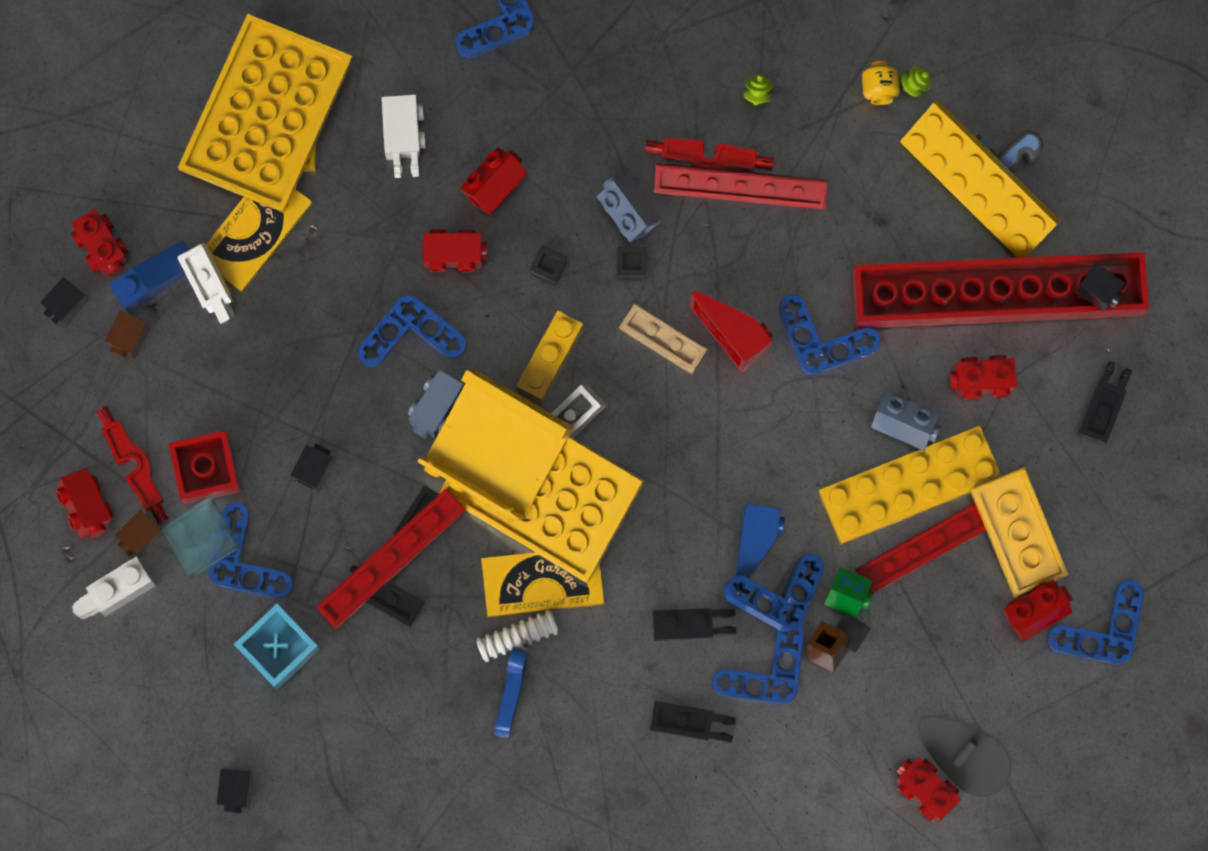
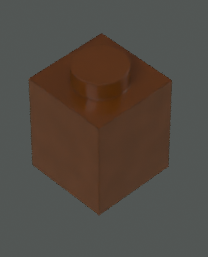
M120 310L105 339V343L111 348L109 352L122 359H125L126 356L135 359L150 327L145 321Z
M139 510L115 535L121 540L117 545L129 557L134 553L140 559L164 533L143 511Z
M821 621L807 643L808 660L834 673L848 651V634Z

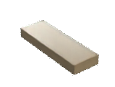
M635 303L619 326L621 331L690 374L694 373L708 351L706 347Z

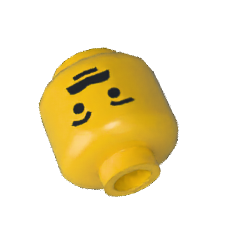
M887 61L872 62L871 67L865 69L862 73L863 96L870 100L873 105L892 103L893 99L900 92L898 70L895 67L889 66Z

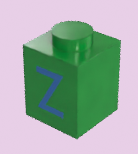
M840 567L824 605L857 618L861 608L867 610L873 594L868 592L872 580Z

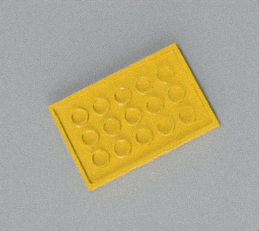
M247 14L178 165V169L285 213L353 61L352 55Z
M569 436L525 519L514 520L513 522L504 520L498 515L499 511L490 505L489 507L481 506L473 500L474 496L466 491L462 493L451 488L448 485L449 481L447 479L439 494L446 488L466 511L588 583L645 480Z

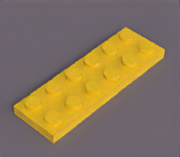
M939 100L929 107L901 139L900 142L1017 258L1028 257L1061 222Z
M977 426L927 446L925 451L917 450L822 488L818 492L839 543L842 545L971 493V488L1001 476V473L981 427Z

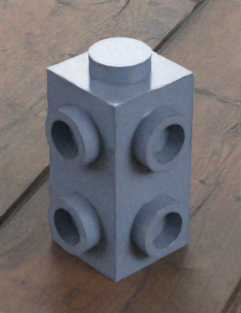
M630 174L620 178L617 175L611 177L603 184L605 189L597 196L604 210L612 217L620 232L629 242L646 236L663 220Z
M441 370L435 376L431 375L423 387L425 393L421 400L416 399L408 411L410 415L409 421L414 426L412 431L425 439L428 436L436 439L464 384Z
M887 390L876 412L871 428L925 451L929 441L935 443L941 430V426L937 425L941 413Z

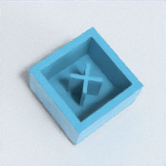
M278 604L272 607L234 643L237 649L277 690L320 650L312 639Z

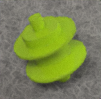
M919 65L912 66L910 71H905L901 75L903 90L913 97L921 96L923 91H928L932 86L930 72Z
M763 74L751 76L745 80V86L747 87L743 92L745 99L752 102L755 106L771 100L772 95L769 92L773 89V82L764 77Z

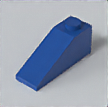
M181 241L131 268L108 285L129 315L186 275L178 260V256L189 251V248Z
M751 504L745 505L735 576L742 575L750 579L775 543L777 534L783 535L785 517H780V508ZM739 584L734 586L736 588L735 594L737 595L741 592Z

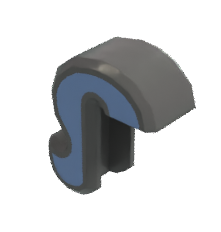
M1025 131L997 155L981 135L978 134L976 136L1013 174L1018 170L1022 158L1026 159L1027 164H1032L1038 158L1043 148V141L1038 133Z

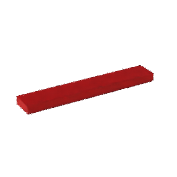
M656 163L653 193L825 210L828 180Z
M445 488L315 608L337 629L456 521L466 509Z
M976 504L968 506L856 568L855 570L858 575L872 580L868 592L872 594L985 532L986 529Z

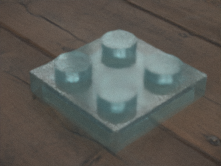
M211 497L161 528L185 574L191 579L240 548L215 500Z

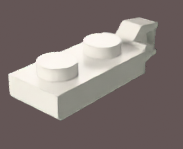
M202 243L179 255L178 260L202 307L206 308L209 313L214 312L220 324L235 318L236 316L229 304L233 302L230 296L231 293L206 244Z

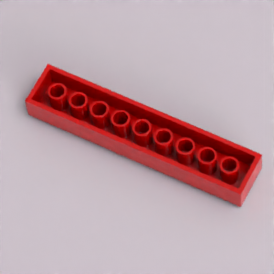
M1145 252L855 265L852 271L855 329L1144 316L1149 310ZM1096 263L1125 283L1120 290L1124 295L1115 308L1109 305L1104 312L1075 292Z

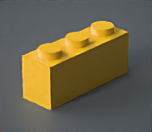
M557 310L516 385L517 393L543 405L583 332V323Z

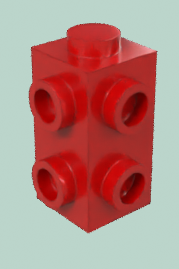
M497 147L486 156L485 161L474 173L467 177L466 182L459 189L476 208L490 215L501 205L504 198L520 184L527 171L521 166L523 160L514 151L509 150L506 152Z
M95 208L71 222L75 231L70 234L79 248L85 246L90 255L85 257L93 272L99 270L103 277L108 274L109 276H114L125 268V264L129 263L124 256L129 251L120 237L116 240L113 238L110 230L114 226L106 213L100 216Z
M432 229L430 233H423L424 268H429L431 272H445L447 268H458L460 272H474L476 268H482V259H487V242H482L481 233H476L473 229H461L458 233H447V230Z
M993 355L989 357V360L978 361V357L961 358L960 362L954 366V371L949 373L951 389L956 388V396H964V400L982 398L981 394H993L994 398L1008 397L1010 392H1014L1018 387L1015 358L1007 359L1006 355Z
M88 468L60 477L57 489L55 490L58 502L61 506L65 505L69 513L67 518L71 529L78 532L80 539L87 536L96 538L103 535L107 531L106 529H108L111 517L113 516L109 503L103 501L99 493L101 489L97 478L94 475L91 476Z
M1052 579L1049 582L1038 584L1031 593L1023 598L1017 597L1013 599L1003 610L1007 621L1023 643L1071 614L1072 609L1069 602L1073 599L1064 585L1059 587L1055 580Z
M918 757L914 762L907 759L897 770L900 774L895 780L899 784L897 790L906 799L910 800L913 798L921 805L918 810L930 822L933 819L937 822L941 821L961 800L957 796L960 791L949 780L943 782L936 775L938 769L926 758L922 761Z

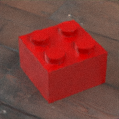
M226 430L168 443L179 497L184 505L241 492L230 437Z

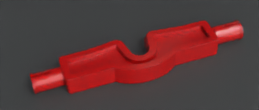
M665 138L664 143L646 140L645 152L662 154L663 160L690 163L694 167L727 168L753 172L755 167L773 169L774 157L756 156L757 151L720 143L716 147L715 156L712 159H707L704 156L705 144L701 140Z
M102 407L106 417L101 409L97 410L96 413L104 425L101 431L110 446L116 463L123 465L130 461H137V468L125 477L127 483L139 498L143 508L146 511L151 510L158 525L163 524V521L167 522L169 518L161 506L164 500L151 478L152 468L147 455L132 443L122 423L119 420L115 421L108 407Z

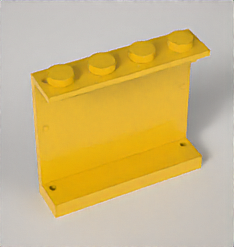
M477 369L466 370L461 379L466 384L426 457L419 458L417 462L425 466L424 471L437 478L442 476L449 481L448 485L451 488L462 493L466 491L473 495V500L481 506L489 507L490 505L499 511L498 515L504 520L513 522L514 520L525 519L574 427Z

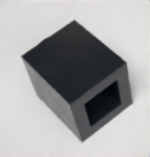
M1096 263L1075 292L1104 312L1109 305L1115 308L1124 295L1120 290L1125 283Z
M62 277L40 303L46 309L43 314L55 325L60 321L67 327L89 300L84 293L65 277Z
M306 444L290 475L291 478L319 493L334 464L333 457L329 456L331 451L318 444H315L314 447Z
M221 768L217 805L224 806L223 812L241 813L242 808L249 809L253 773L251 771Z

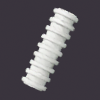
M546 610L544 615L538 613L536 618L528 617V621L524 622L521 620L518 625L513 623L511 628L508 629L503 627L501 632L495 630L493 635L487 633L483 639L477 637L476 643L482 659L485 662H489V658L493 657L496 659L498 654L506 655V651H511L513 646L524 648L523 645L526 643L532 645L534 640L539 642L542 637L549 638V634L557 635L559 630L552 612Z

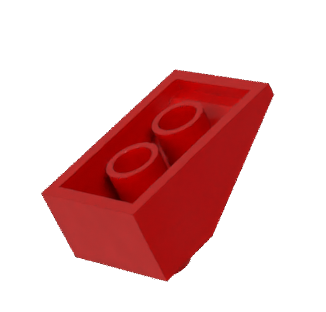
M696 290L691 293L689 306L742 373L770 353L773 343L771 337H773V334L765 323L759 324L755 318Z

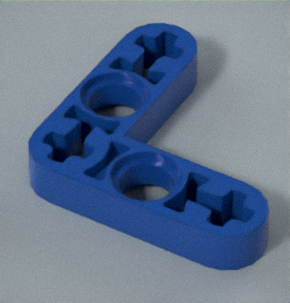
M497 0L503 15L460 32L456 37L458 53L465 58L476 57L529 35L534 28V19L527 1L517 0L514 4H507L503 0ZM521 17L523 20L528 19L525 28L521 29L519 25L511 27L512 34L508 35L507 26L504 22L508 21L510 27L517 23L516 18ZM494 26L501 28L503 31L502 37L498 40L488 38L487 31L489 28ZM482 32L485 45H481V40L473 43V49L471 50L467 46L461 47L464 45L465 38L475 41L479 39L478 33Z
M792 294L784 297L780 303L779 313L800 367L807 375H819L874 354L880 346V335L872 328H862L821 344L804 300L798 295ZM788 302H792L794 306H800L797 309L798 319L801 320L804 317L806 321H800L790 326L789 323H793L795 319L791 312L785 311L788 307ZM802 327L808 329L811 333L810 340L804 343L797 341L795 338V331ZM863 335H867L869 339L874 338L875 341L872 342L871 348L868 349L866 345L859 346L856 349L858 354H854L850 339H854L855 345L863 340ZM837 344H842L847 347L848 356L844 359H837L832 354V348ZM827 349V357L831 364L828 365L827 359L818 362V368L814 369L812 365H806L809 355H813L814 358H820L824 356L822 350Z
M407 295L401 297L361 343L358 355L360 361L365 366L377 367L387 358L410 329L448 359L455 360L462 357L466 351L465 338L421 301ZM412 303L415 304L413 307L414 311L421 317L417 326L413 324L417 320L412 314L403 315L404 310L402 306L404 304L410 306ZM428 320H434L439 324V330L434 335H428L423 331V325ZM388 324L397 326L399 330L397 336L393 339L385 338L382 335L384 326ZM446 329L449 331L445 334L446 338L452 342L456 339L459 340L458 346L460 350L456 351L453 349L449 352L447 351L448 344L443 339L440 340L439 344L435 341L442 337ZM378 336L380 341L388 345V347L384 349L380 345L376 351L378 358L371 357L369 360L365 359L367 357L365 349H374L378 344L374 338Z
M228 504L222 513L210 564L209 576L216 585L228 589L276 599L287 598L294 589L292 578L287 573L240 563L250 514L243 504ZM236 509H240L241 515L244 516L243 520H238L236 524V530H241L240 535L233 531H224L226 526L230 529L232 528L233 520L228 516L229 513H235ZM234 537L237 540L238 546L234 552L227 553L222 550L221 545L225 538ZM223 566H226L228 572L237 574L236 568H242L238 574V585L233 584L235 581L233 577L225 576L223 581H220L219 576L215 574L216 570H221ZM255 571L259 574L260 581L256 586L247 587L244 584L243 578L247 572ZM265 574H270L268 580L278 582L280 578H284V583L288 585L287 589L284 588L281 590V593H276L277 590L274 586L266 585L267 590H262L265 584Z
M813 553L806 554L798 559L782 596L742 575H737L724 584L723 593L726 600L780 631L791 632L798 628L804 620L824 572V563L818 555ZM810 562L812 564L811 569L813 570V572L808 574L806 576V579H803L802 577L806 575V572L808 570V567L805 564ZM737 584L741 586L740 591L743 592L739 596L735 594L736 588L734 586ZM794 585L802 587L805 591V598L803 600H798L794 597L792 591ZM759 596L765 597L770 605L768 611H762L757 606V598ZM792 606L797 607L790 614V619L793 621L789 624L786 623L787 617L784 614L789 612Z
M1127 580L1117 587L1107 634L1058 625L1048 633V646L1057 653L1114 665L1126 663L1133 654L1143 601L1142 586L1136 581ZM1129 586L1132 587V592L1137 594V597H1133L1129 603V608L1135 607L1134 612L1129 609H1118L1119 605L1124 606L1126 603V595H1123L1122 591L1128 589ZM1121 614L1131 618L1132 626L1127 631L1119 629L1116 625V619ZM1062 631L1065 638L1074 639L1075 634H1079L1076 641V650L1071 649L1074 643L1065 642L1062 647L1058 646V641L1053 639V636L1058 635ZM1092 637L1097 641L1098 648L1094 653H1087L1083 650L1082 641L1084 638ZM1104 640H1108L1106 647L1114 648L1118 643L1122 644L1121 647L1126 651V654L1121 655L1117 659L1115 658L1116 653L1105 651V657L1101 656Z
M786 619V623L788 624L793 621L791 619ZM802 624L794 629L798 631V635H794L792 638L791 646L797 645V650L789 647L779 648L780 643L786 645L787 635L777 629L772 675L728 669L720 670L714 675L712 680L714 692L719 696L776 704L791 702L795 698L798 688L804 635ZM784 653L793 655L795 658L794 667L787 670L783 669L779 665V657ZM723 675L729 676V681L738 683L737 676L744 677L741 684L742 694L736 693L737 687L729 686L727 691H722V687L717 684V680H722ZM758 679L763 685L762 692L758 695L748 693L746 690L748 680ZM767 680L773 681L771 687H780L782 682L787 683V688L792 689V693L787 694L785 698H780L779 692L771 691V697H765L768 689Z
M512 647L507 666L508 677L494 731L496 736L509 738L529 657L528 649Z

